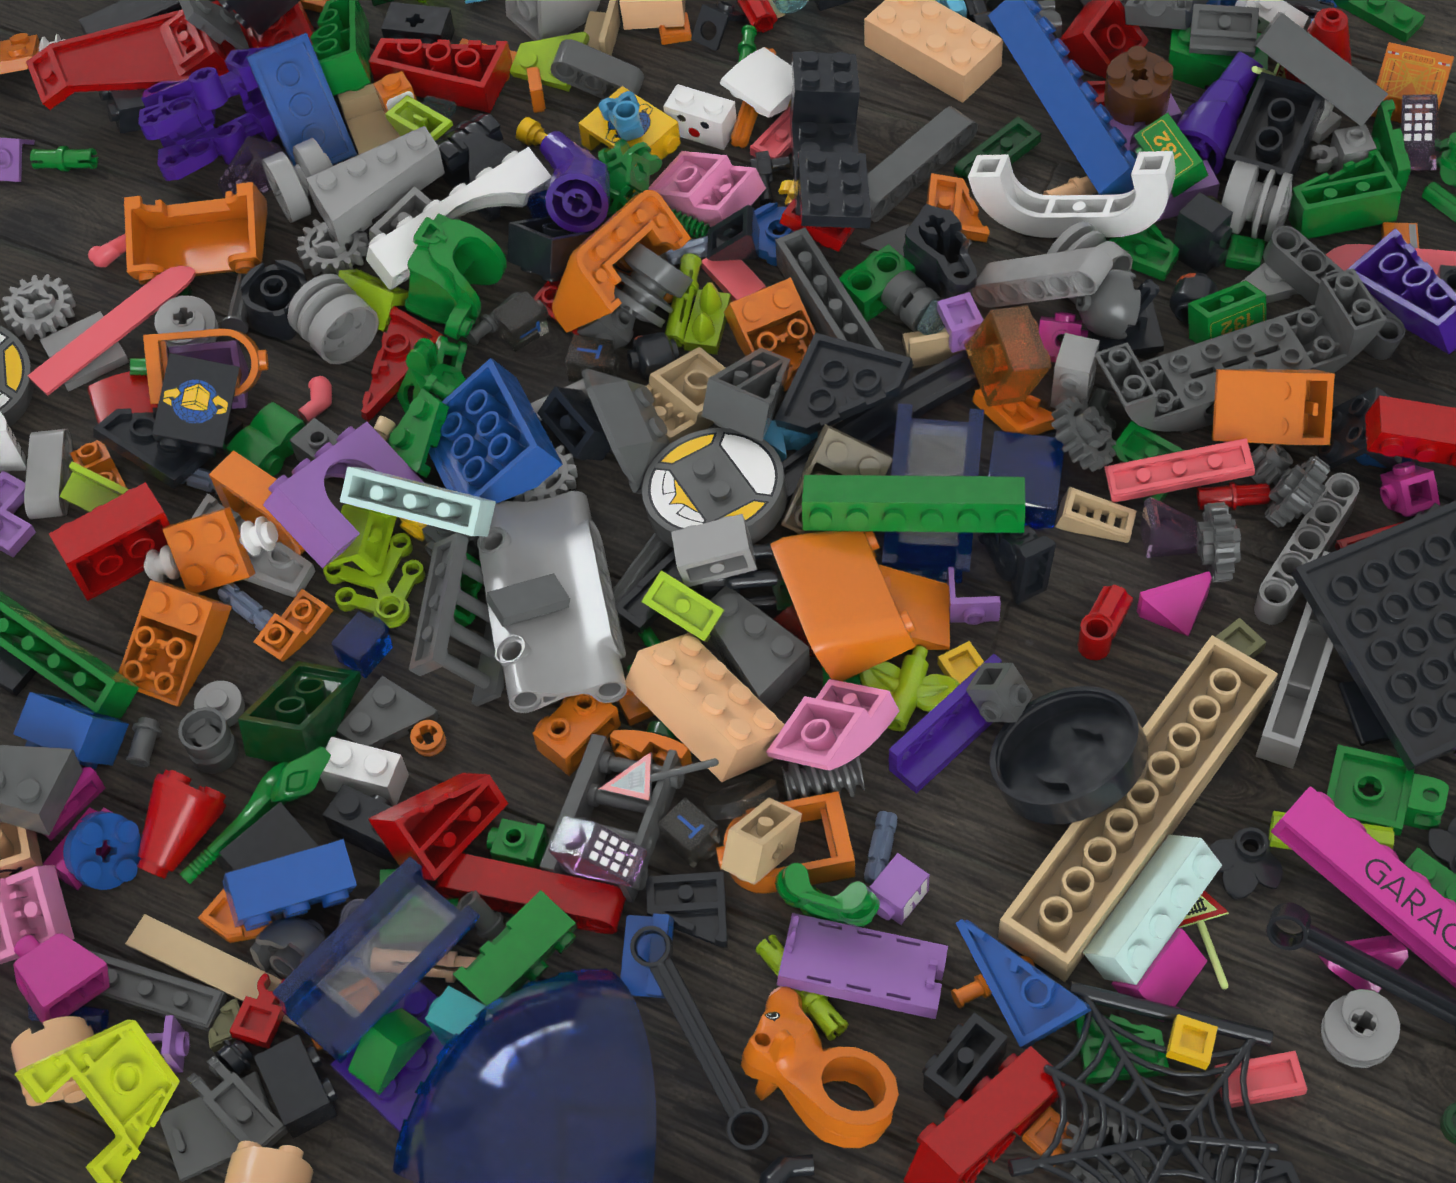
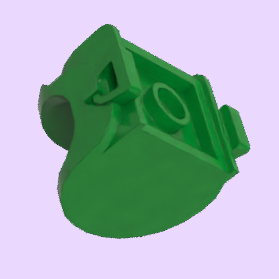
M438 213L434 220L426 217L414 234L413 243L418 246L407 263L408 270H410V280L405 308L426 320L446 324L444 334L459 340L461 336L466 338L469 335L473 324L481 313L480 299L470 284L492 285L497 283L504 275L507 263L500 247L486 233L467 222L450 219Z

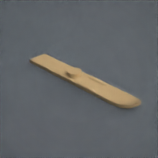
M144 914L125 943L127 946L217 990L223 991L242 1002L246 996L257 999L259 995L257 982L264 973L268 974L271 980L268 991L277 990L282 981ZM288 983L290 986L288 997L282 1003L277 1004L283 1007L285 1012L282 1021L306 1030L299 1014L319 1004L321 1001L310 993Z

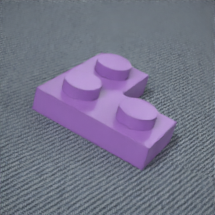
M2 471L0 473V551L14 557L36 531L30 523L14 515L17 509L24 503L25 483Z

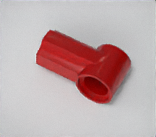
M736 0L748 22L757 29V32L764 33L772 29L774 23L778 20L768 0Z
M1114 584L1112 586H1104L1090 613L1082 619L1077 646L1079 652L1085 658L1101 660L1110 653L1112 641L1133 602V597L1124 588Z

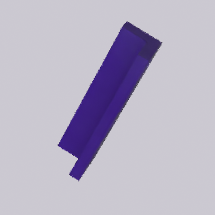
M993 654L984 663H1002V660ZM981 666L889 749V771L916 794L993 723L986 722L966 691Z

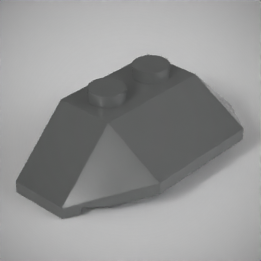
M586 368L581 372L585 388L610 447L623 473L628 477L633 493L642 495L643 479L649 465L670 444L666 435L667 427L664 421L657 415L653 406L654 397L645 385Z

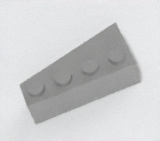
M423 126L307 177L306 180L315 207L339 246L342 247L350 241L349 236L358 229L363 232L373 225L372 219L384 211L388 212L414 186L422 190L442 176L445 171L439 146L427 128Z

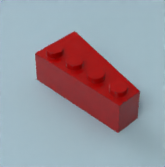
M381 38L368 61L375 82L382 80L386 75L402 71L411 84L415 96L487 113L491 112L513 64L508 41H496V45H482L481 40H469L468 44H451L450 40L438 39L437 42L426 44L422 43L421 39Z
M1032 1046L1019 1056L1012 1053L999 1067V1074L993 1079L989 1076L984 1077L972 1090L971 1094L973 1096L966 1102L962 1099L957 1100L945 1113V1120L937 1126L932 1122L920 1133L916 1140L920 1145L903 1181L905 1183H974L989 1159L994 1163L1005 1153V1150L1016 1137L1013 1133L1014 1131L1021 1137L1049 1106L1051 1107L1057 1101L1059 1096L1052 1076L1046 1074L1043 1070L1045 1065L1051 1064ZM1061 1082L1062 1088L1065 1086L1063 1082Z

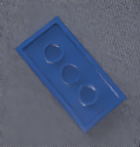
M307 33L246 56L293 166L296 165L293 156V146L311 138L317 141L323 153H326L332 165L357 155Z

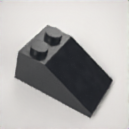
M550 216L510 222L507 261L520 266V270L541 275L545 281H560L572 252L601 227L608 218H605L594 230L580 233L561 228Z

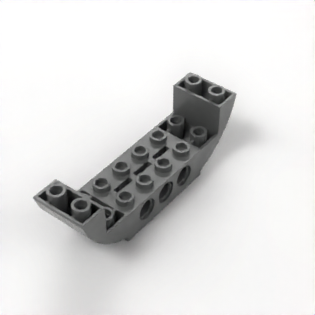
M1354 268L1321 278L1315 305L1140 363L1128 342L1096 352L1095 357L1131 420L1139 426L1150 430L1164 432L1180 431L1181 434H1185L1213 424L1216 369L1320 370L1335 373L1372 341L1387 319Z

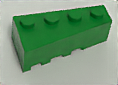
M359 0L326 1L317 21L319 29L313 32L310 38L313 49L333 96L349 90L358 91L371 83L370 65L368 62L370 59L369 22Z

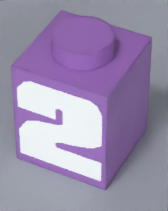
M897 853L869 887L870 892H873L880 901L876 914L885 920L893 919L902 925L929 891L930 874Z

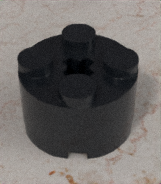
M274 260L275 264L265 266L264 263L253 267L241 282L242 299L253 327L266 336L278 337L281 340L293 339L297 332L289 324L287 318L288 308L294 295L308 282L306 276L298 265L290 261Z

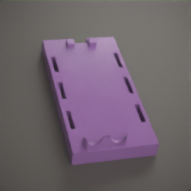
M792 913L777 986L790 987L800 991L936 1019L942 984L935 983L934 981L935 979L942 981L948 946Z

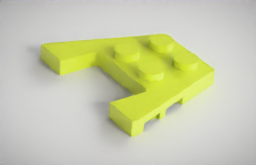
M125 1020L28 1065L14 1074L37 1103H44L71 1077L74 1079L115 1134L114 1140L86 1166V1169L97 1183H123L120 1180L131 1160H136L140 1154L138 1148L150 1127H155L180 1082L136 1020Z

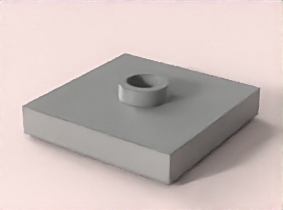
M101 311L40 339L48 357L51 358L104 316ZM119 342L115 343L66 381L64 385L68 392L129 363Z

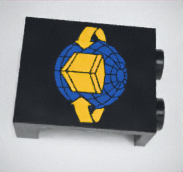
M169 353L152 431L154 439L160 442L159 446L176 451L181 450V446L194 448L196 454L206 457H215L216 453L225 454L227 447L224 441L235 390L240 388L242 378L240 367Z

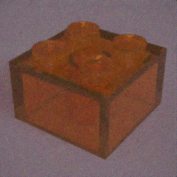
M1028 305L990 310L965 345L988 407L1025 401L1052 367L1049 352L1044 348L1038 332V324L1032 317Z

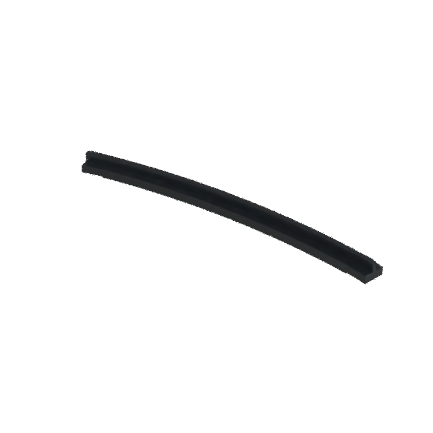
M1015 325L989 339H985L982 345L970 350H963L906 381L900 395L848 417L833 426V428L873 446L942 403L1033 357L1034 348L1019 327ZM818 437L782 462L788 489L786 506L791 501ZM674 550L616 604L618 617L625 623L626 631L632 634L634 631H637L639 634H642L661 616L660 613L641 601L661 570L673 578L681 577L677 569Z

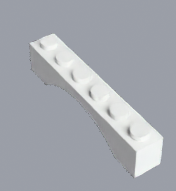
M529 147L519 153L518 151L509 153L497 167L493 169L491 167L485 168L476 176V180L468 185L465 183L459 184L444 200L439 201L437 199L430 202L423 209V213L415 218L412 216L406 217L398 223L394 231L387 235L381 233L370 241L366 260L389 290L394 289L410 278V270H408L407 263L418 246L413 243V237L426 217L434 220L439 213L450 219H457L469 212L487 207H523L547 192L552 176Z

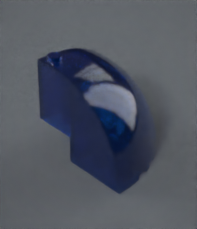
M607 968L562 972L558 976L539 982L531 981L523 985V989L510 994L506 998L500 997L475 1015L476 1019L460 1034L456 1033L446 1043L435 1058L437 1062L431 1069L425 1082L421 1081L415 1091L418 1095L407 1119L403 1120L396 1145L392 1171L416 1183H653L656 1149V1098L651 1054L640 1012L633 996L622 979Z

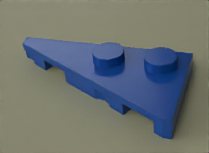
M961 919L956 922L1020 1048L1026 1049L1092 1011L1086 1002L971 921Z

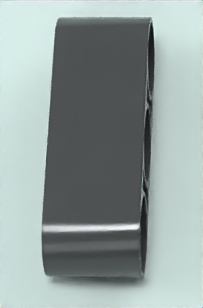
M566 39L560 43L550 68L552 75L558 80L601 99L610 97L621 86L638 96L645 79L643 72L639 68L572 39Z

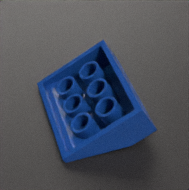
M492 358L485 362L442 401L449 406L440 430L441 436L437 448L430 447L429 454L446 489L493 500L497 504L538 487L563 465L517 377Z

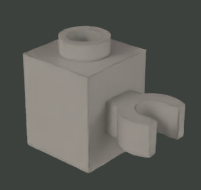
M1364 124L1362 127L1358 125L1334 130L1330 147L1326 145L1313 146L1309 157L1310 159L1321 158L1316 162V172H1326L1332 167L1334 173L1343 169V164L1351 160L1357 163L1366 159L1369 152L1377 148L1366 124Z

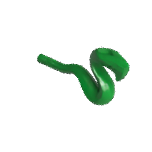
M320 746L291 762H282L274 766L261 779L251 799L239 816L207 849L200 853V856L193 860V863L191 862L179 874L191 884L198 875L205 871V868L212 864V861L214 862L218 858L220 851L279 802L284 805L287 802L311 793L316 788L320 776L330 760L331 754L324 747Z

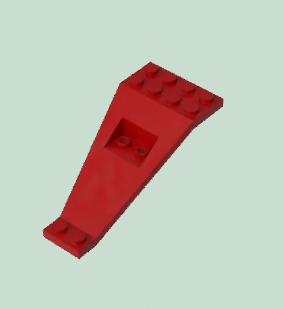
M218 0L212 1V3L223 7ZM300 1L261 35L252 27L246 30L239 23L250 49L271 47L304 33H307L310 39L312 33L315 32ZM178 10L51 43L27 60L26 63L42 104L51 110L74 92L148 89L161 81L187 79L193 72L205 67L215 68L220 77L229 72L225 60L230 51L235 50V48L225 39L221 44L217 43L204 31L199 30L188 22L183 10Z

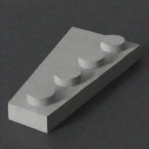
M207 493L192 518L221 510L225 507L219 504L216 498ZM231 509L240 532L244 520L241 519L237 512ZM279 541L276 542L275 548L272 551H266L262 548L260 554L256 556L248 552L256 574L243 580L295 598L301 589L305 590L315 573V568L311 562Z

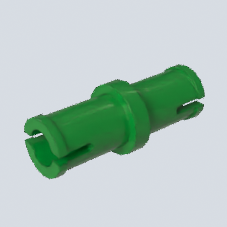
M59 146L57 149H32L30 153V161L37 160V162L31 163L34 169L58 168L60 171H70L71 168L95 169L98 165V157H91V155L97 154L94 148L70 149L68 146Z

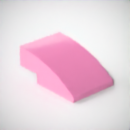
M681 151L649 186V190H654L662 196L667 205L671 207V210L681 211L682 215L686 213L688 217L692 216L693 220L698 218L699 222L703 221L704 225L709 223L710 227L746 205L751 206L766 189L756 168L733 166L727 155Z
M829 679L816 698L804 696L766 753L771 758L830 771L850 762L869 748L891 724L899 713V709L888 690Z
M55 865L35 866L12 876L0 878V964L20 958L14 952V947L26 935L34 936L40 943H43L57 933H63L70 939H75Z

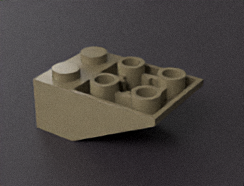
M824 424L808 457L781 525L799 534L819 532L803 531L802 494L804 475L885 476L893 458L881 450Z

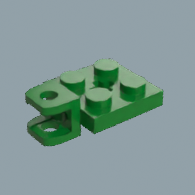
M1338 744L1327 795L1333 800L1335 807L1348 818H1353L1363 824L1391 827L1393 832H1395L1394 835L1401 836L1403 825L1425 830L1439 828L1441 817L1446 807L1449 786L1440 779L1414 773L1415 768L1408 771L1401 758ZM1366 783L1374 785V791L1379 792V794L1368 797L1363 795L1358 788H1364Z

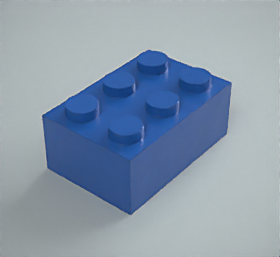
M344 839L225 873L223 879V886L235 928L244 925L246 931L269 925V922L272 921L271 917L283 914L284 918L307 914V910L311 909L310 905L322 902L323 908L344 903L357 886Z

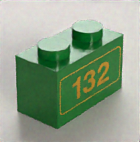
M1166 113L1134 135L1139 146L1134 150L1137 156L1139 152L1173 151L1176 172L1171 195L1174 198L1209 176L1202 159L1169 113Z
M1245 280L1188 303L1189 339L1197 344L1266 321V294Z

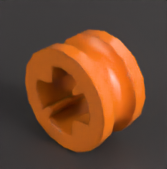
M423 720L417 723L411 730V743L418 754L431 757L437 755L446 746V736L438 722ZM430 732L434 742L427 745L422 735Z

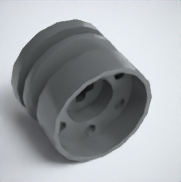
M637 242L623 258L633 269V272L628 275L615 270L624 282V285L621 289L615 286L614 296L615 299L619 298L621 301L620 307L641 321L655 324L661 328L665 320L654 313L655 309L659 306L671 314L673 308L663 299L664 296L668 293L682 298L693 282V279Z

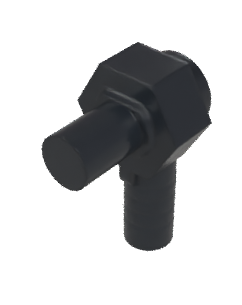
M768 151L756 152V158H750V167L757 169L766 187L759 196L760 204L765 205L773 203L770 183L773 181L772 173L774 171L790 169L789 156L771 159Z

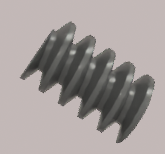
M859 756L843 766L830 771L802 765V768H800L797 763L788 762L787 771L782 767L787 801L795 800L797 796L801 798L811 797L812 793L816 795L826 794L828 790L831 793L839 791L841 795L842 788H846L850 797H855L857 785H860L863 791H865Z

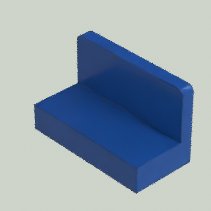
M653 913V917L628 915L626 918L619 992L622 995L665 998L650 969L642 966L633 958L630 943L633 935L645 926L659 927L673 940L674 918L667 914ZM654 933L643 936L638 944L639 956L649 963L658 961L665 952L664 938Z

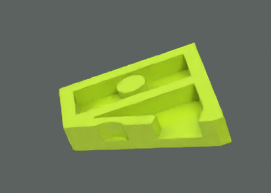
M578 32L521 43L510 73L513 77L528 81L526 68L537 67L540 70L542 85L569 92L571 85L558 80L552 75L550 71L551 64L563 40L572 39L588 45L590 37L586 32Z

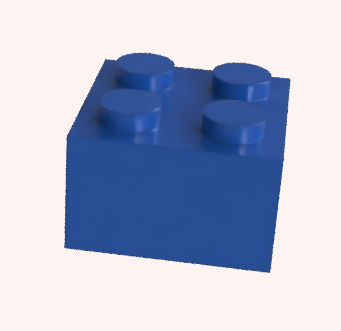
M30 692L13 734L26 739L25 746L73 749L79 764L96 769L98 764L113 766L129 724L110 716L97 714L88 707L66 698Z

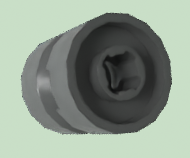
M905 270L894 276L883 290L881 302L895 316H900V320L913 332L930 329L940 318L937 311V301L943 299L931 288L926 287V284L911 270Z
M209 707L197 708L187 713L181 720L178 728L179 739L198 770L207 774H216L227 770L233 765L239 753L238 743L221 712Z

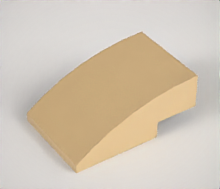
M701 347L651 373L649 384L646 385L654 397L653 406L656 413L667 427L666 435L670 444L690 433L708 429L714 423V421L702 417L708 378L722 371L725 367Z

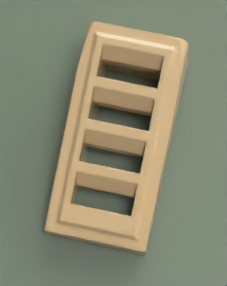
M1069 487L1061 500L1055 527L1068 532L1128 543L1131 538L1137 511ZM1087 512L1092 513L1091 518L1086 516ZM1101 515L1107 516L1105 523L1100 521ZM1115 518H1121L1120 528L1114 526Z

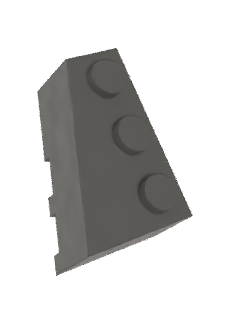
M759 348L708 378L702 417L714 421L715 425L721 428H731L759 441H763L784 395L790 359Z
M725 586L710 600L725 610L710 633V640L726 665L730 666L735 676L770 710L810 670L809 646L735 590Z

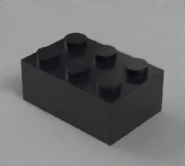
M1261 72L1225 156L1226 175L1230 176L1235 162L1241 161L1259 166V182L1264 183L1269 171L1274 169L1277 170L1275 186H1279L1284 172L1293 174V185L1325 109V98L1306 84Z

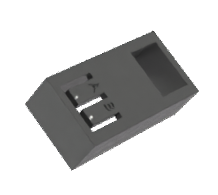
M1282 12L1276 14L1254 43L1260 50L1361 127L1388 95L1373 80L1364 76L1359 69L1351 66Z

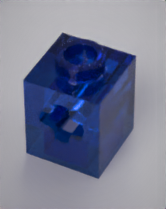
M358 612L331 642L338 661L352 670L360 671L361 676L364 678L369 676L393 648L388 633L389 627L378 617L373 616L369 618L361 612Z

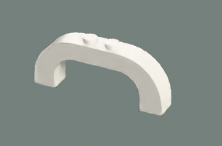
M1173 151L1139 152L1131 173L1134 189L1117 195H1042L1024 187L1017 180L1012 170L1009 155H977L968 179L972 192L984 211L998 223L1018 233L1034 237L1058 238L1073 224L1084 221L1091 224L1096 231L1103 233L1105 237H1123L1147 229L1160 218L1172 190L1176 168Z

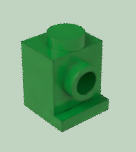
M502 818L499 828H491L487 838V849L491 850L490 853L493 860L540 869L539 866L549 844V837L544 824L537 823V826L504 818ZM511 840L518 841L516 843H510Z

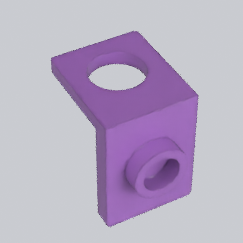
M0 138V181L21 182L22 144L34 145L35 140Z
M948 567L947 584L949 586L950 623L965 622L976 625L983 622L999 621L1000 596L956 598L954 567Z
M174 1015L165 1016L163 1033H148L146 1035L153 1044L162 1043L161 1054L174 1073L183 1072L184 1058L188 1055L190 1047L189 1034L187 1031H184Z

